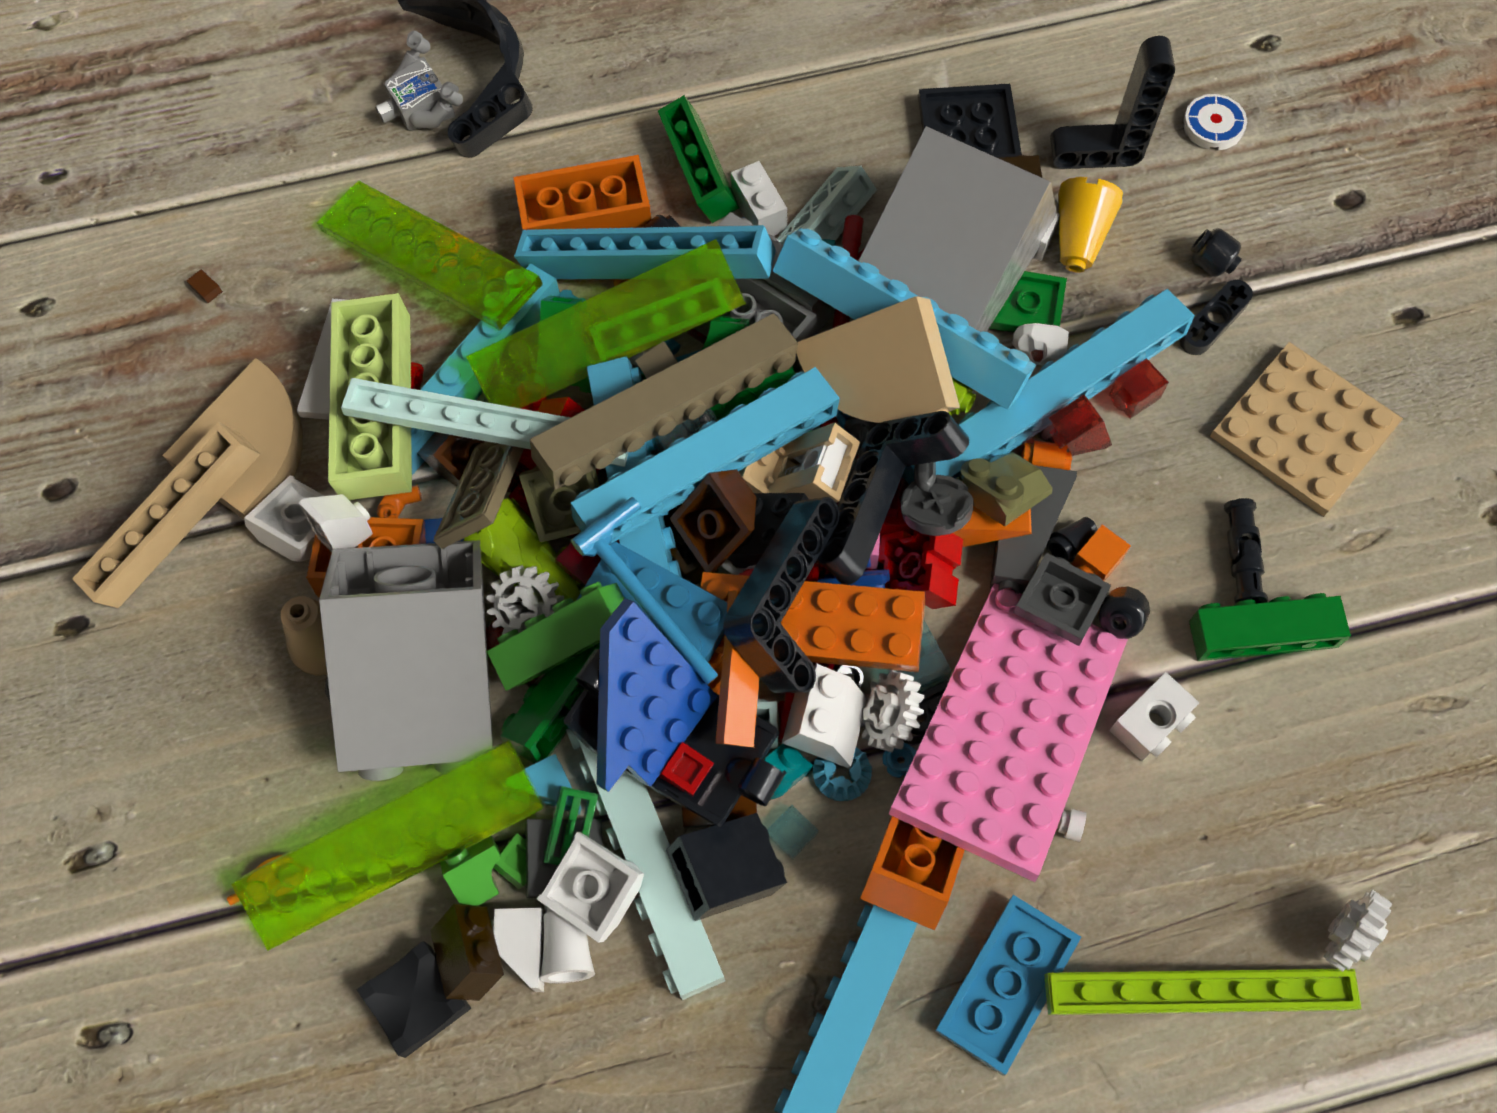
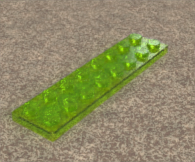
M359 180L317 222L322 232L500 331L543 285L539 275Z
M715 239L466 356L489 403L522 408L589 377L587 366L626 356L630 358L663 341L669 340L746 304L720 244Z
M509 739L239 877L231 885L267 951L445 860L444 858L449 853L463 846L468 848L542 810L544 804Z

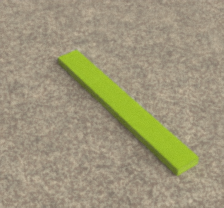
M1339 969L1059 972L1044 974L1048 1015L1356 1011L1362 1009L1355 969H1345L1343 972Z

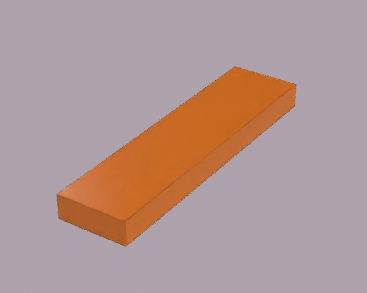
M739 590L728 592L727 612L738 596ZM726 635L724 639L716 744L754 747L759 676L730 643Z

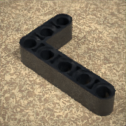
M1160 35L1153 36L1141 44L1115 124L1064 126L1055 129L1051 133L1050 142L1055 167L1059 169L1128 167L1142 161L1175 74V63L1169 38Z
M938 411L884 421L875 425L868 432L838 503L839 522L818 557V561L841 584H853L863 575L905 467L950 460L961 455L968 447L970 440L968 435L948 412Z
M830 497L800 500L792 505L724 618L723 629L727 639L765 685L774 693H806L814 687L816 681L815 667L781 625V621L839 522V508Z

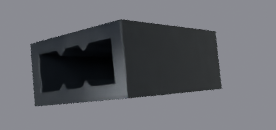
M758 813L724 822L721 827L714 825L681 835L666 849L694 921L771 896L787 883L784 867L774 853L769 841L768 830L761 823Z

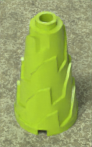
M508 497L502 501L493 524L479 530L478 533L475 532L464 538L463 541H480L482 564L496 575L500 576L502 572L512 571V568L522 565L524 569L536 566L537 575L544 572L550 573L547 580L549 584L558 582L559 586L554 591L555 595L564 596L565 600L572 598L573 601H576L582 589L568 573L555 563V558L558 556L557 552L547 541H539L534 522L513 498L511 500ZM517 582V583L514 584L513 586H514V587L519 586V583H520V582Z

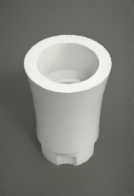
M544 905L543 960L540 980L547 983H568L593 977L595 972L590 956L587 934Z

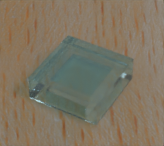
M793 805L767 829L769 837L792 860L819 833V830Z

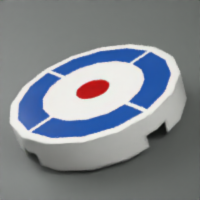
M1207 94L1194 99L1187 107L1183 119L1184 131L1189 139L1206 149L1219 147L1218 150H1225L1236 145L1242 138L1247 125L1246 113L1240 104L1228 96L1219 94Z

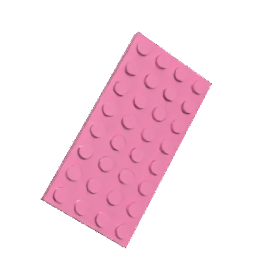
M994 584L891 806L889 815L1035 882L1041 872L1128 639L1116 638L1113 634L1091 624L1080 646H1077L1013 613L1023 594H1016L1014 590L1009 588L998 590L999 584Z

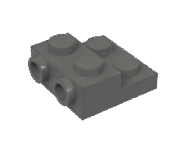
M1046 553L1013 613L1080 646L1111 584L1103 581L1095 574L1087 573L1071 565L1063 558L1054 557Z

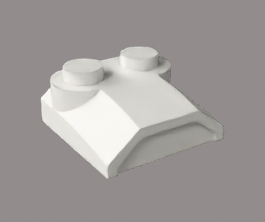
M290 475L244 517L245 526L260 543L284 557L297 562L309 560L315 532L298 502L303 498L324 495Z
M576 832L573 843L542 894H539L537 900L600 943L604 942L619 925L641 887L644 873L633 862L623 860L581 832Z

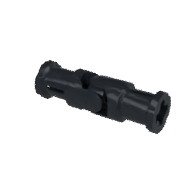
M1249 498L1230 500L1224 505V511L1229 516L1230 524L1227 539L1229 554L1232 559L1231 574L1232 577L1236 578L1237 595L1234 597V601L1237 603L1244 600H1255L1256 604L1267 603L1268 596L1263 592L1261 577L1265 571L1261 557L1260 530L1255 526L1254 511L1257 509L1256 502Z

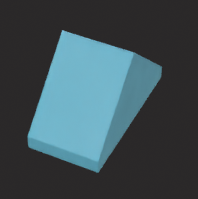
M556 754L507 777L505 786L510 793L553 807L556 805L560 786L572 788ZM567 795L565 811L570 812L573 796ZM581 805L579 806L578 815H580L582 810Z

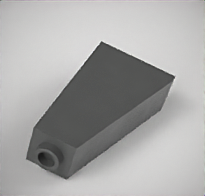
M1036 466L1041 469L1053 488L1052 494L1031 508L1032 534L995 541L990 581L991 589L994 584H999L998 590L1009 588L1014 590L1016 594L1024 593L1073 487L1077 471Z

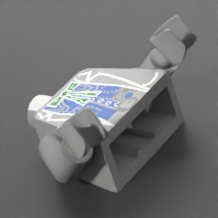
M413 30L408 34L406 40L408 47L412 48L411 51H406L397 70L384 83L389 100L375 106L383 123L400 117L407 130L411 131L419 128L439 127L444 120L455 117L453 106H459L463 102L462 95L458 93L459 87L452 82H446L442 85L426 59L419 57L420 53L425 54L430 50V43L423 38L421 33Z

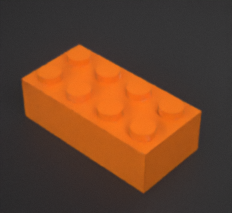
M639 155L513 177L523 230L643 228L652 219Z
M891 816L860 899L935 930L948 904L965 850Z

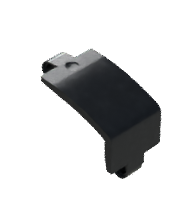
M600 649L593 650L575 677V680L584 690L563 721L574 735L595 754H597ZM716 694L717 698L684 741L685 744L714 762L713 767L694 795L687 794L660 777L655 780L650 788L712 824L721 827L740 796L761 806H767L784 778L786 771L781 772L775 766L763 760L779 735V731L775 726L757 716L754 747L716 744L720 696ZM626 768V770H625L624 772L627 773V774H629L630 776L634 777L635 779H637V778Z

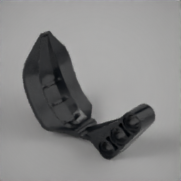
M398 0L404 11L418 14L444 26L484 37L500 46L505 63L469 110L455 119L448 127V137L463 157L472 158L479 155L528 119L533 111V105L519 82L524 50L516 31L505 15L486 0ZM520 99L518 102L511 104L513 101ZM495 117L492 121L487 122L490 118ZM469 136L466 140L462 141L464 137Z

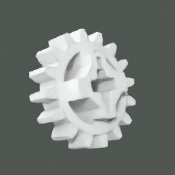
M522 565L512 568V571L502 572L500 574L501 580L494 581L491 584L496 593L487 595L486 598L494 603V607L487 610V614L496 615L497 620L492 624L493 628L502 626L504 628L502 635L515 629L520 633L527 629L524 623L540 614H545L546 617L553 614L552 607L565 600L564 596L555 595L554 591L559 586L558 582L549 584L547 580L550 573L544 572L537 575L536 566L524 569ZM517 582H520L519 586L515 587L514 592L510 593L509 591L512 588V586Z
M889 670L888 675L884 673L879 674V683L873 681L870 683L871 693L864 694L867 702L863 709L861 727L866 728L862 738L869 740V746L893 752L894 748L903 749V739L907 741L913 739L912 728L919 729L920 724L916 721L917 716L924 714V710L919 706V703L924 699V695L917 693L921 685L913 681V676Z
M1371 890L1370 893L1366 892L1362 900L1358 899L1357 902L1350 900L1347 902L1328 928V931L1331 932L1328 938L1332 941L1325 949L1327 951L1324 955L1326 961L1343 972L1345 969L1349 970L1353 962L1357 963L1359 960L1365 962L1368 960L1372 952L1383 942L1388 933V930L1385 929L1387 925L1385 918L1391 913L1389 908L1392 903L1374 890Z

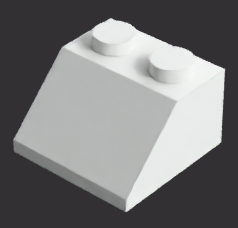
M816 664L814 665L816 672L814 687L809 692L794 694L782 743L849 768L852 765L863 719V709L866 706L867 698L851 677Z

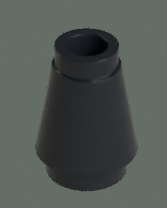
M1083 517L1052 533L1050 540L1047 542L1049 554L1069 562L1074 561L1077 553L1098 530L1095 522L1088 517Z

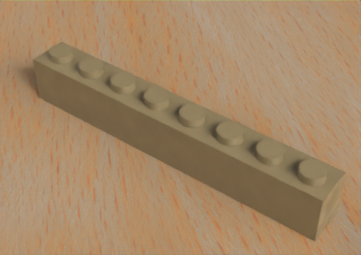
M773 313L531 438L532 460L554 491L564 485H573L583 475L592 470L607 467L615 458L624 453L637 451L645 442L656 436L667 435L677 425L686 420L697 419L707 409L718 403L725 404L737 393L747 388L757 387L765 378L777 372L783 373L795 363L798 342Z

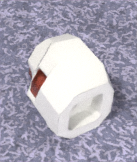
M1024 324L1019 326L1014 332L1012 344L1017 350L1024 352L1031 362L1043 366L1049 361L1056 362L1067 352L1069 332L1055 325Z

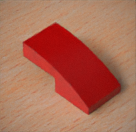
M682 742L658 777L693 796L713 767L714 762Z

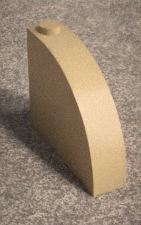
M915 296L798 342L796 354L804 373L816 367L839 396L838 410L847 415L864 421L881 423L938 411L949 413L960 408L930 299Z
M256 358L162 455L174 469L217 422L239 432L261 455L218 502L243 520L290 475H295L303 447L302 423L293 400L278 377L270 368Z

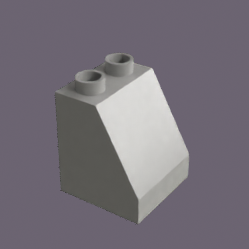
M926 126L859 262L875 266L879 273L886 278L903 282L912 293L919 297H928L938 304V308L949 314H956L965 318L969 326L980 332H987L1038 251L1042 238L1057 214L1051 182Z
M480 541L455 542L443 549L436 543L333 549L319 603L338 772L358 770V775L363 779L381 781L398 776L403 772L404 766L434 764V768L438 772L460 774L476 768L479 760L493 759Z

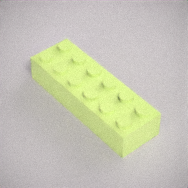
M399 293L331 302L328 482L338 495L343 494L348 500L412 492L411 427L346 416L341 409L351 378L411 388L410 315Z

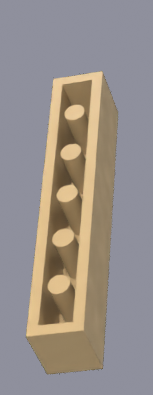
M217 422L72 578L74 582L93 602L119 608L261 454L239 432Z

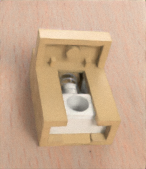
M832 423L803 434L738 472L753 493H805L809 499L830 497L835 502H839L860 441L836 423Z

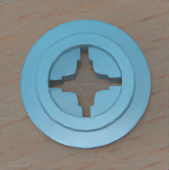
M857 747L855 748L853 764L849 770L850 780L844 776L835 777L830 780L836 772V766L831 761L817 757L813 766V778L817 788L826 797L836 801H850L862 795L868 788L872 776V766L866 753Z

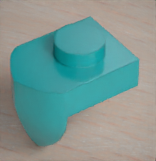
M786 744L779 746L764 759L781 772L786 771L784 778L771 799L783 796L803 779L813 766L799 751Z

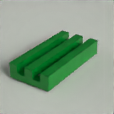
M560 786L542 862L554 865L561 863L571 846L581 798L587 800V805L580 832L589 837L598 794ZM567 795L573 796L560 855L556 857L554 852Z

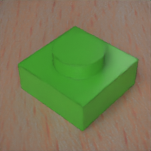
M516 833L500 851L502 858L496 862L493 868L520 889L526 884L525 839Z

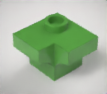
M491 835L477 843L472 839L439 858L442 875L459 904L479 906L499 894L496 881L492 876V869L502 857Z

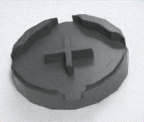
M936 475L935 483L927 491L920 490L915 481L910 483L903 491L900 500L901 513L906 524L921 534L932 536L947 535L963 528L971 519L973 498L972 494L968 492V487L962 481L951 476Z

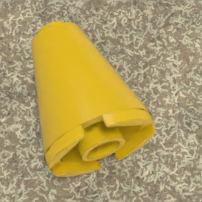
M1075 177L1063 181L1058 191L1060 262L1066 266L1065 268L1068 271L1081 273L1093 266L1121 207L1122 190L1106 180L1098 179L1097 184L1086 183L1087 177Z

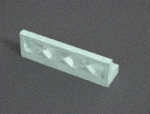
M861 165L837 167L777 238L780 244L784 245L787 236L800 228L815 231L821 236V240H836L843 232L845 218L848 215H857L877 191Z

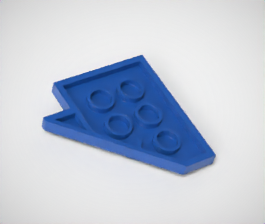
M623 599L600 629L596 784L608 792L626 768L641 783L651 787L680 744L686 740L717 698L715 692L702 680L635 602L628 599Z

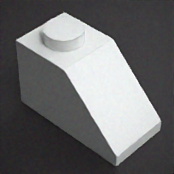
M343 494L303 498L298 502L317 538L331 552L333 549L356 548L373 534L367 522L371 518L369 513L359 502L352 504Z
M542 908L494 909V920L490 921L499 956L532 990L544 992V982L540 980L543 960V915L545 912Z

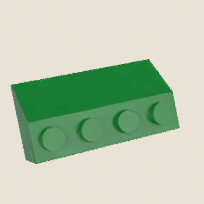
M600 643L546 672L538 685L533 684L524 695V704L516 714H510L502 725L500 737L507 747L533 764L551 756L567 733L566 729L568 727L563 721L584 690L575 680V677L593 650L600 649Z

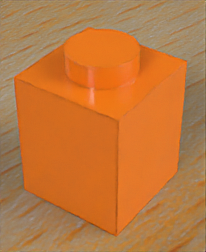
M1102 524L1077 553L1072 565L1087 573L1095 574L1105 581L1124 559L1131 545Z

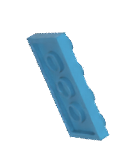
M616 541L611 543L612 549L707 662H709L725 635L723 623L727 614L728 603ZM601 559L585 587L596 582H600L602 587L617 583L624 598L634 601L666 637Z
M1013 895L935 1032L1002 1076H1005L1047 1001L1044 974L1063 972L1081 936Z

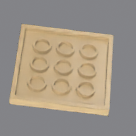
M1288 342L1213 430L1210 437L1324 517L1403 418Z

